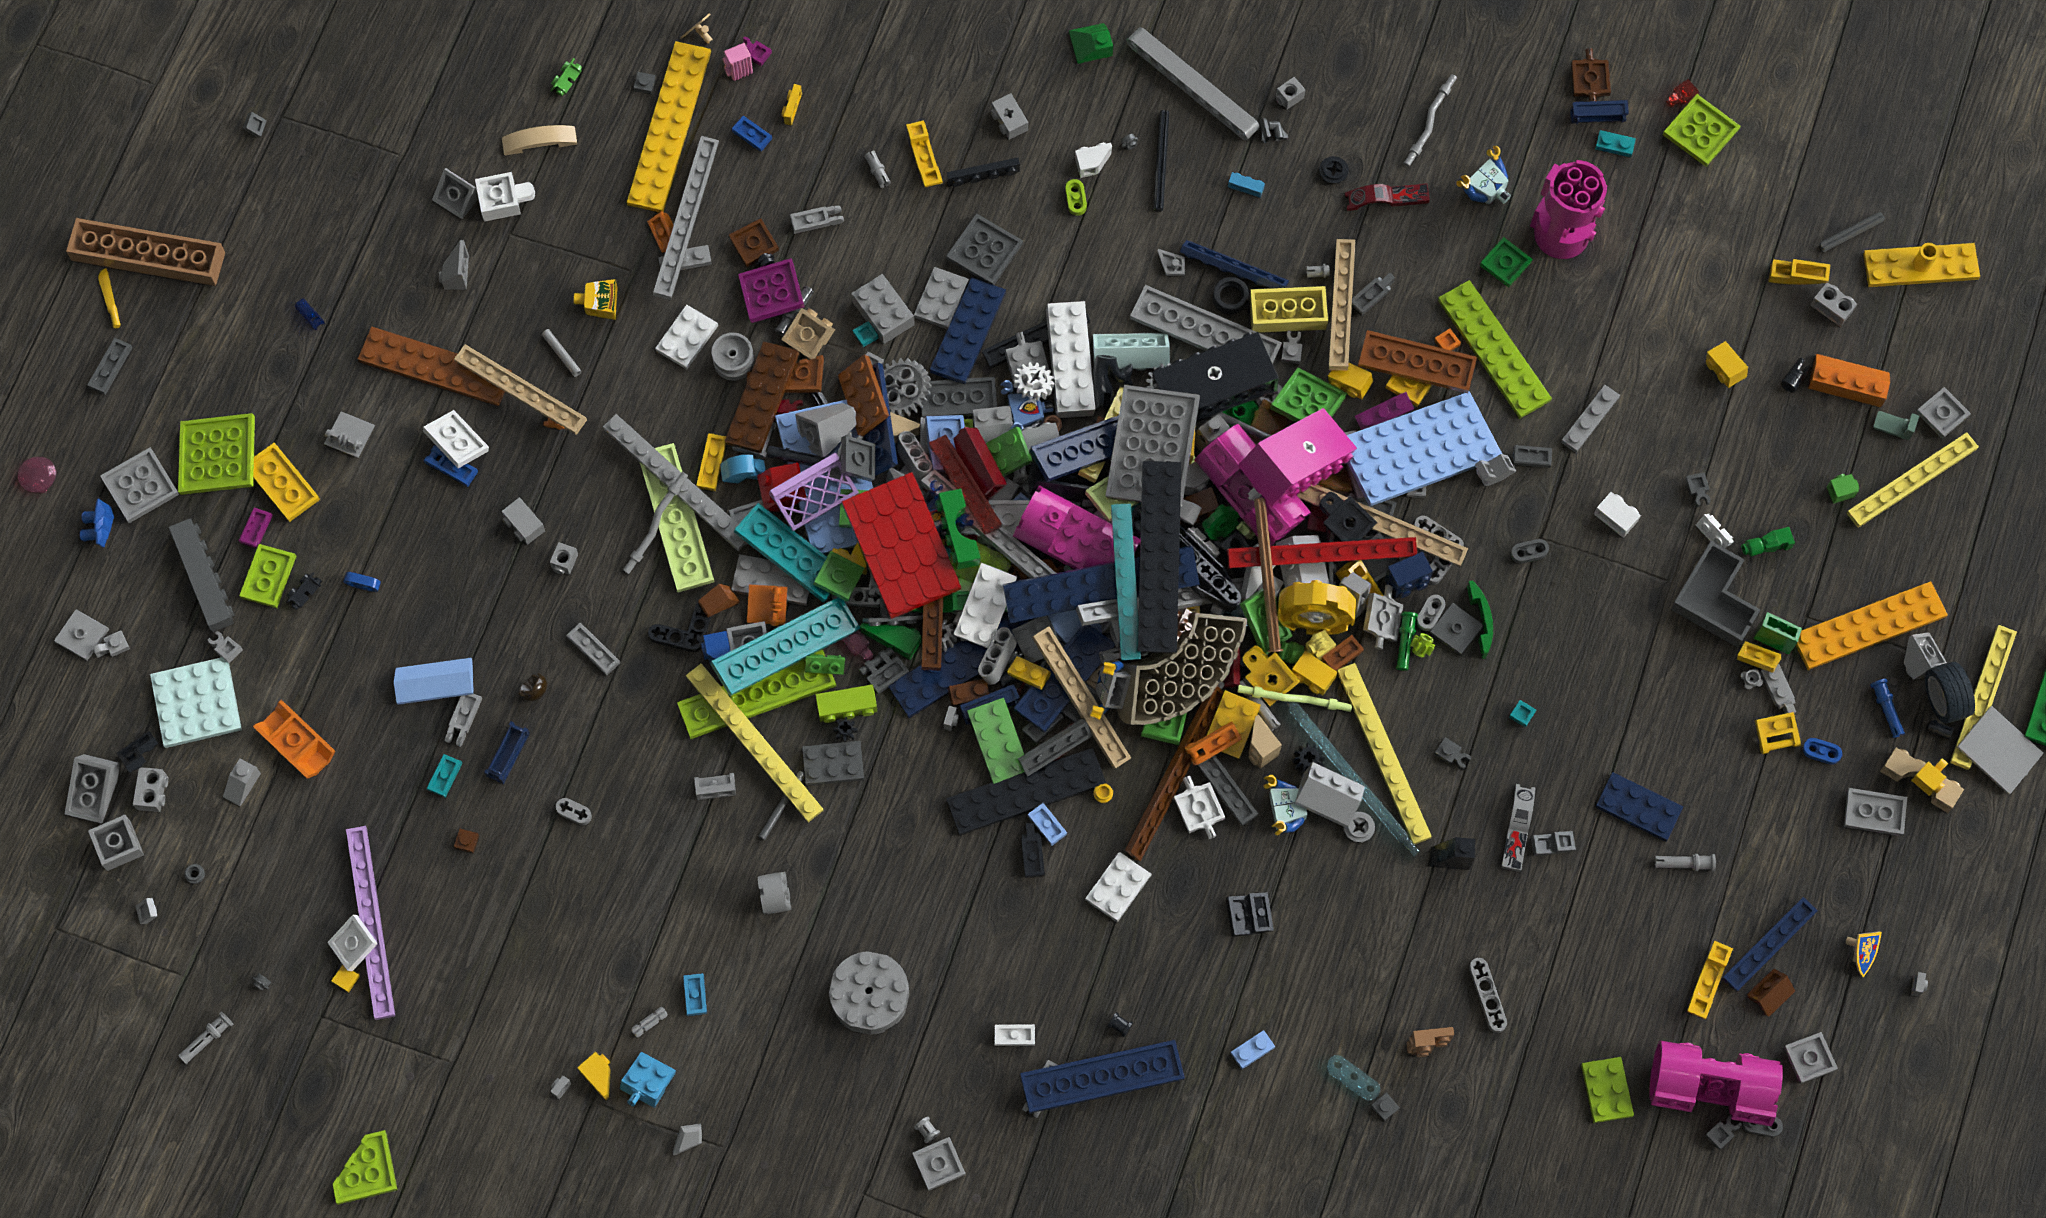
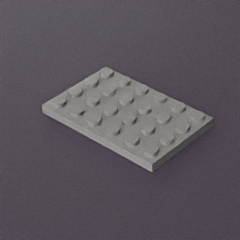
M1124 385L1106 498L1141 502L1142 462H1181L1180 508H1182L1200 395Z

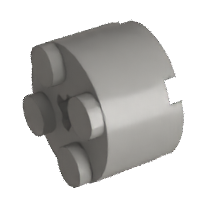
M786 872L758 876L764 915L792 910Z

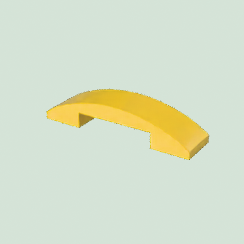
M924 120L907 124L911 147L924 187L943 183Z
M1717 941L1713 942L1687 1009L1688 1013L1706 1020L1733 948Z

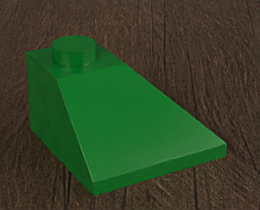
M1104 23L1069 30L1077 64L1113 56L1112 39Z

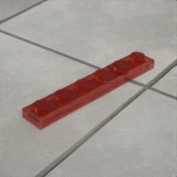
M944 435L929 442V447L954 487L962 489L965 504L984 535L1001 528V521L948 437Z

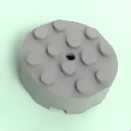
M860 952L845 959L834 971L829 991L830 1002L836 1017L851 1031L870 1035L883 1033L897 1024L906 1012L909 998L908 980L901 966L891 957L872 952Z

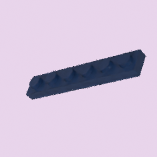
M1188 240L1185 241L1180 250L1188 258L1199 259L1206 265H1214L1223 272L1236 274L1241 279L1247 278L1259 286L1264 285L1270 289L1287 288L1289 283L1287 279Z
M1803 897L1722 979L1737 993L1818 910Z

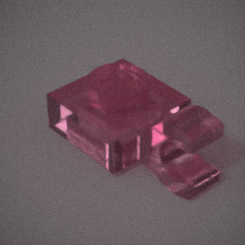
M859 630L842 640L854 656L860 653L866 661L874 658L872 656L873 653L867 648L870 645L869 641Z

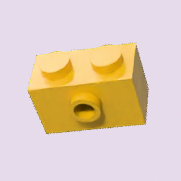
M1726 341L1707 352V367L1717 374L1719 381L1728 388L1747 377L1748 366Z
M1348 363V370H1331L1328 375L1329 384L1346 392L1353 398L1363 399L1373 383L1371 372L1351 363Z
M1307 651L1303 653L1292 668V672L1300 680L1299 683L1306 684L1313 693L1321 694L1322 696L1337 675V671Z

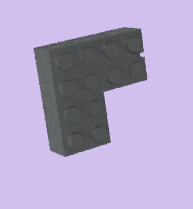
M1710 541L1670 609L1737 648L1760 612V609L1727 591L1744 559Z

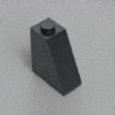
M1455 837L1432 846L1430 850V867L1469 870L1475 858V839Z

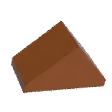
M718 584L699 599L698 603L707 617H710L739 604L740 601L730 586Z

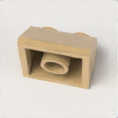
M1258 714L1255 716L1248 757L1253 765H1258L1261 769L1279 756L1282 745Z

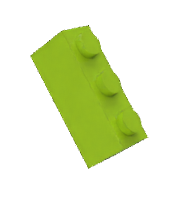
M873 685L816 694L820 722L831 723L836 721V719H845V717L849 720L857 715L871 716L877 712Z

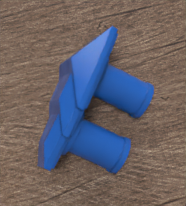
M97 499L95 511H85L82 513L83 523H94V528L82 529L80 531V538L83 542L96 540L97 545L102 548L105 547L114 519L110 505Z

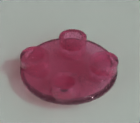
M32 457L26 460L19 468L18 481L27 491L44 493L53 484L57 470L49 459Z

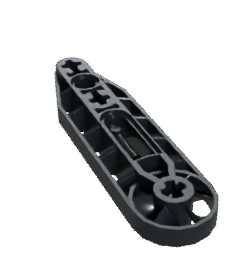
M1141 504L1137 505L1131 514L1132 530L1139 538L1141 531ZM1180 525L1179 548L1193 547L1200 584L1198 586H1190V588L1196 594L1218 605L1225 612H1233L1240 604V592L1234 586L1225 568Z

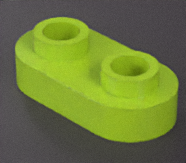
M1072 179L1067 182L1065 190L1068 209L1071 214L1080 216L1087 209L1084 185L1080 180ZM1075 206H1080L1081 208H1080V209H1075L1074 207H1075Z

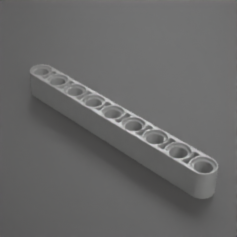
M1139 27L1126 40L1130 48L1243 140H1248L1260 128L1259 123L1144 28Z

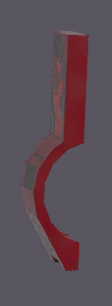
M1427 183L1395 187L1372 184L1345 192V198L1349 197L1350 203L1347 206V211L1358 210L1364 205L1378 202L1390 204L1392 207L1430 202Z

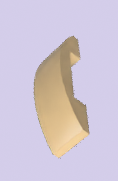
M553 125L534 127L508 134L502 137L504 155L523 153L522 149L555 144H558L559 147L577 145L575 126Z

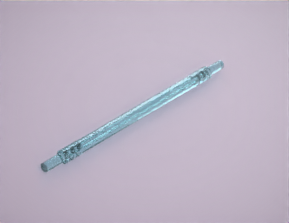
M1284 702L1289 708L1288 711L1320 749L1323 750L1342 775L1365 786L1362 796L1363 800L1400 843L1402 842L1413 856H1416L1420 851L1408 838L1409 835L1299 704Z

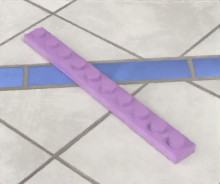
M361 826L346 829L359 918L378 943L365 957L374 1019L394 1017L395 1010L367 827Z

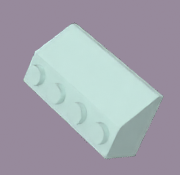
M1093 334L1094 362L1097 355H1110L1117 358L1120 371L1129 364H1132L1133 369L1136 370L1158 368L1161 363L1166 367L1170 363L1168 334Z

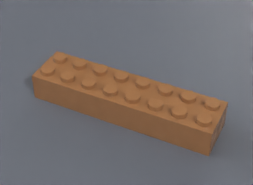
M79 218L75 220L66 251L70 259L76 262L213 286L217 284L225 256L221 243Z

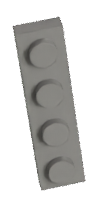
M1604 385L1564 436L1561 443L1577 453L1619 399L1620 395Z

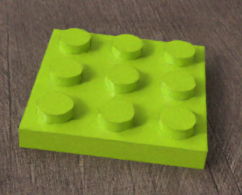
M1696 94L1666 128L1663 135L1707 167L1738 132L1741 126Z

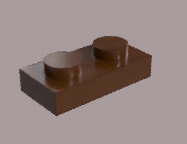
M984 679L947 687L952 706L968 703L989 694L987 683Z

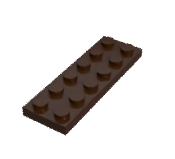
M763 341L726 436L725 443L727 445L757 453L762 452L799 356L798 350Z

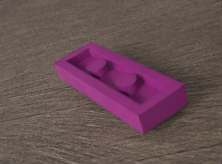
M1404 392L1356 415L1355 418L1360 429L1363 430L1397 418L1414 410V407L1407 392Z

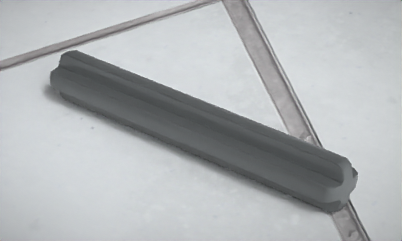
M1878 212L1821 241L1819 248L1822 252H1826L1882 223L1885 218L1881 212Z

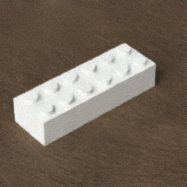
M1085 301L1047 304L1046 317L1052 376H1054L1053 382L1055 383L1053 391L1056 416L1059 418L1093 416L1095 401Z

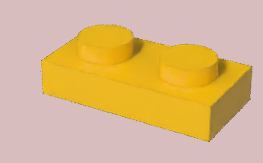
M794 84L793 89L789 90L787 95L788 104L782 110V117H784V122L787 125L792 126L801 99L802 90L800 85Z
M1745 641L1738 653L1737 660L1774 673L1781 660V654Z
M1016 656L1007 671L1008 675L1042 690L1051 675L1049 670Z

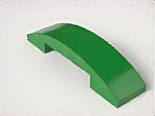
M1472 580L1468 582L1467 592L1470 605L1478 604L1481 621L1484 625V634L1480 635L1478 643L1481 657L1485 659L1492 643L1493 619L1485 595Z

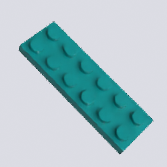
M757 503L735 528L734 533L824 603L831 593L813 585L827 556Z

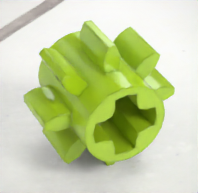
M1421 633L1420 636L1415 635L1410 644L1413 647L1412 652L1419 657H1425L1426 654L1430 656L1435 647L1432 644L1433 638L1424 633Z

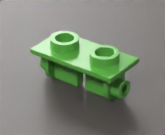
M574 58L570 62L566 61L560 69L563 71L560 77L556 75L551 82L553 85L550 90L551 92L555 88L559 96L566 95L572 86V83L567 79L569 78L574 82L582 72L581 65L573 64Z
M811 654L806 656L805 672L844 675L845 657H841V655H827V657H823V655Z

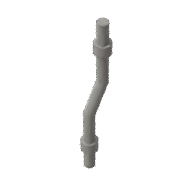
M1451 74L1446 83L1442 84L1438 90V95L1428 109L1425 130L1417 143L1412 145L1409 155L1403 162L1406 167H1410L1414 159L1422 152V147L1433 130L1435 111L1444 97H1447L1451 92V87L1457 79L1455 75Z
M681 472L674 484L671 483L669 486V491L655 510L649 533L638 549L632 552L630 555L631 559L623 569L626 573L629 574L636 563L640 562L644 557L642 556L656 536L662 513L673 497L677 496L680 492V487L688 477L686 473Z

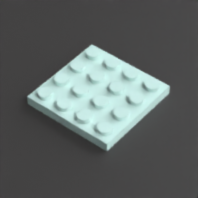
M221 657L150 674L163 746L165 748L242 730L230 666L224 658Z

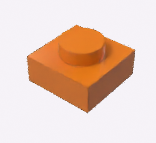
M1448 329L1434 339L1439 348L1451 351L1461 344L1451 329Z

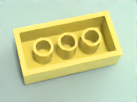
M1325 286L1251 289L1250 291L1251 329L1253 331L1282 332L1288 330H1326L1328 313Z

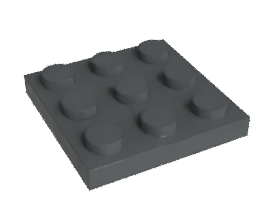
M976 213L946 256V259L984 282L995 285L1023 245V240Z

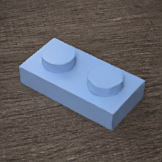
M1044 803L1028 814L1029 819L1051 846L1067 835L1065 829Z
M1263 1030L1231 1051V1055L1240 1068L1244 1069L1273 1050L1275 1046Z

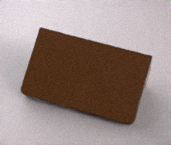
M1773 969L1747 996L1749 1000L1760 1005L1764 1014L1769 1017L1795 992V989L1786 974Z

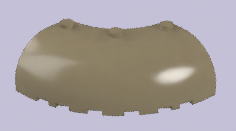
M1192 612L1188 620L1192 628L1189 631H1184L1177 641V654L1151 653L1141 660L1123 663V670L1131 675L1123 708L1117 709L1121 720L1127 724L1141 725L1167 721L1187 713L1197 704L1206 700L1214 692L1218 684L1223 682L1230 671L1229 668L1234 659L1236 660L1240 643L1244 639L1247 618Z

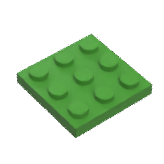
M1297 368L1272 402L1270 409L1294 422H1298L1322 408L1332 417L1346 398L1347 393Z

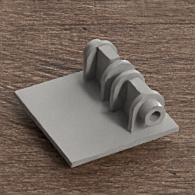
M340 412L332 429L326 431L325 436L327 439L324 444L359 458L375 425Z

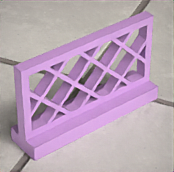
M836 453L770 490L769 495L777 504L792 531L797 530L840 505L842 501L859 493L848 475L841 473L840 480L829 477L830 471L835 467H838L841 472L840 458ZM816 478L826 479L824 489L813 487ZM828 480L839 483L837 493L826 490ZM841 483L849 485L853 492L848 495L840 494ZM799 488L810 489L807 499L796 496ZM812 490L823 492L821 502L810 500ZM825 493L836 496L833 504L823 503ZM785 496L793 498L791 508L784 507L780 499ZM795 499L806 502L804 511L793 509ZM808 503L820 505L818 512L815 514L807 513ZM792 512L803 514L802 522L794 525L791 520Z

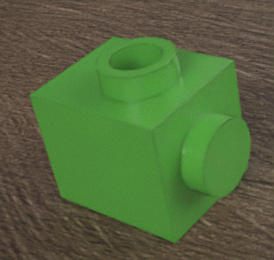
M1841 474L1830 480L1827 489L1833 504L1854 498L1858 493L1859 484L1852 474L1846 476Z

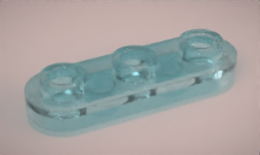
M1335 1055L1329 1059L1327 1070L1332 1076L1365 1100H1374L1378 1097L1380 1093L1378 1082L1342 1056ZM1339 1062L1341 1064V1067L1336 1068L1334 1066V1063ZM1350 1075H1357V1080H1352ZM1372 1086L1374 1091L1368 1092L1367 1087Z

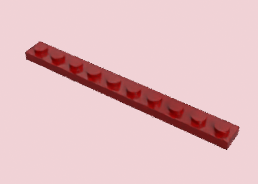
M1416 537L1280 545L1270 546L1272 565L1411 557L1417 554ZM1259 547L1227 549L1228 568L1261 566Z

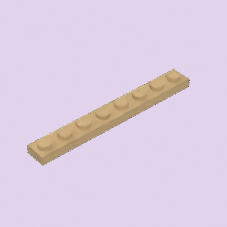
M1337 239L1329 370H1348L1355 240Z
M466 344L454 358L458 364L576 435L587 421L585 416Z
M1048 626L1032 636V639L1081 718L1087 722L1093 737L1113 769L1131 759L1105 715L1102 714L1100 720L1090 716L1093 706L1099 705L1051 628Z

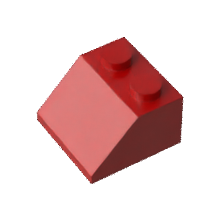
M799 463L769 468L757 475L765 509L782 513L775 501L772 500L769 492L771 489L801 473ZM804 487L798 489L796 496L806 498ZM785 496L780 499V502L784 507L790 508L793 498ZM795 499L794 505L802 500Z

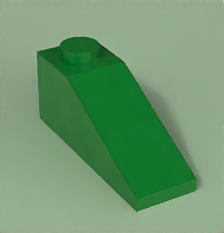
M864 623L860 626L862 634L887 648L890 647L894 652L908 660H911L922 642L920 632L914 628L909 629L905 626L893 625L869 626V624Z

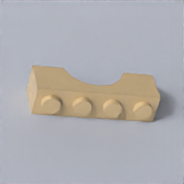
M1896 747L1880 772L1895 781H1899L1905 777H1915L1926 763L1922 760L1914 759L1909 756L1910 754L1906 750ZM1945 778L1942 782L1945 784L1938 793L1933 792L1931 794V803L1949 813L1964 789L1956 781Z

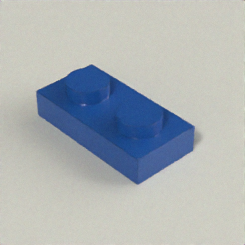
M742 116L732 128L733 133L760 152L772 140V135L745 116Z

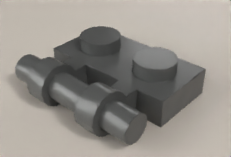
M890 647L885 651H880L877 657L871 661H866L864 666L859 669L862 675H865L867 672L871 673L867 677V681L870 685H873L878 695L902 676L909 673V670L898 656L893 660L889 658L894 654ZM881 662H884L885 665L878 670L875 668Z

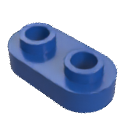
M1817 738L1808 739L1802 748L1803 753L1808 758L1831 765L1838 763L1842 757V750L1838 745ZM1809 747H1813L1815 752H1811ZM1828 753H1832L1834 758H1830Z

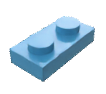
M704 974L684 975L687 1016L707 1014Z

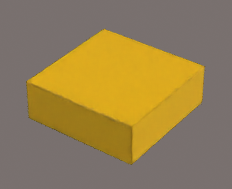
M342 965L332 979V983L349 993L360 975L354 971H347L344 965Z

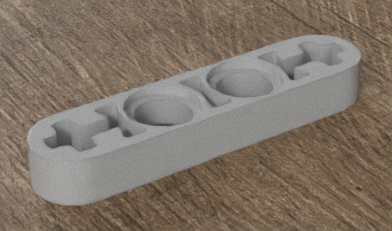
M1475 958L1470 963L1469 971L1489 1029L1494 1033H1501L1507 1026V1019L1487 962L1482 958ZM1476 963H1478L1479 966L1483 965L1481 973L1484 977H1481L1479 979L1476 978L1480 976L1478 969L1474 970ZM1487 981L1490 984V990H1481L1480 982ZM1494 1000L1497 1004L1496 1009H1488L1486 1001ZM1498 1011L1500 1014L1496 1015L1498 1022L1502 1021L1500 1028H1498L1497 1025L1493 1026V1023L1495 1022L1494 1015L1491 1017L1489 1016L1491 1014L1497 1013Z

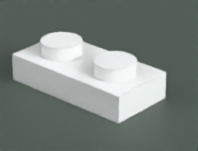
M995 1025V1046H1035V1025Z

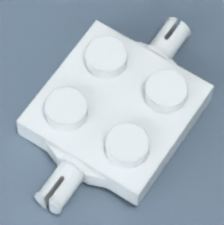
M1190 776L1183 778L1187 790L1174 796V800L1188 832L1191 833L1199 829H1205L1209 839L1216 837L1212 826L1216 822L1224 820L1225 815L1211 783L1194 786Z

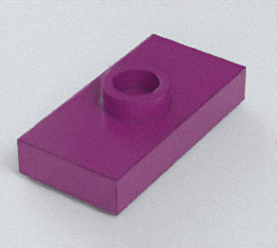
M254 507L241 534L239 543L257 549L273 515Z

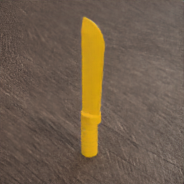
M105 268L100 272L98 279L107 311L111 315L113 327L119 328L121 325L108 271Z

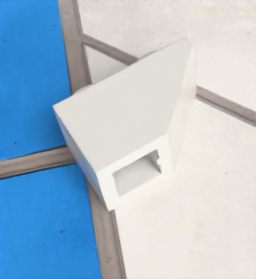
M1099 143L1096 146L1089 148L1081 147L1075 151V161L1080 178L1096 175L1100 172L1111 155V143Z

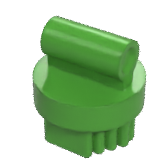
M1283 641L1281 645L1283 651H1279L1278 656L1287 663L1296 664L1305 652L1304 646L1292 641L1289 643Z

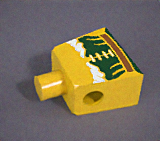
M616 280L587 283L585 285V293H574V304H583L587 315L616 320L618 288Z

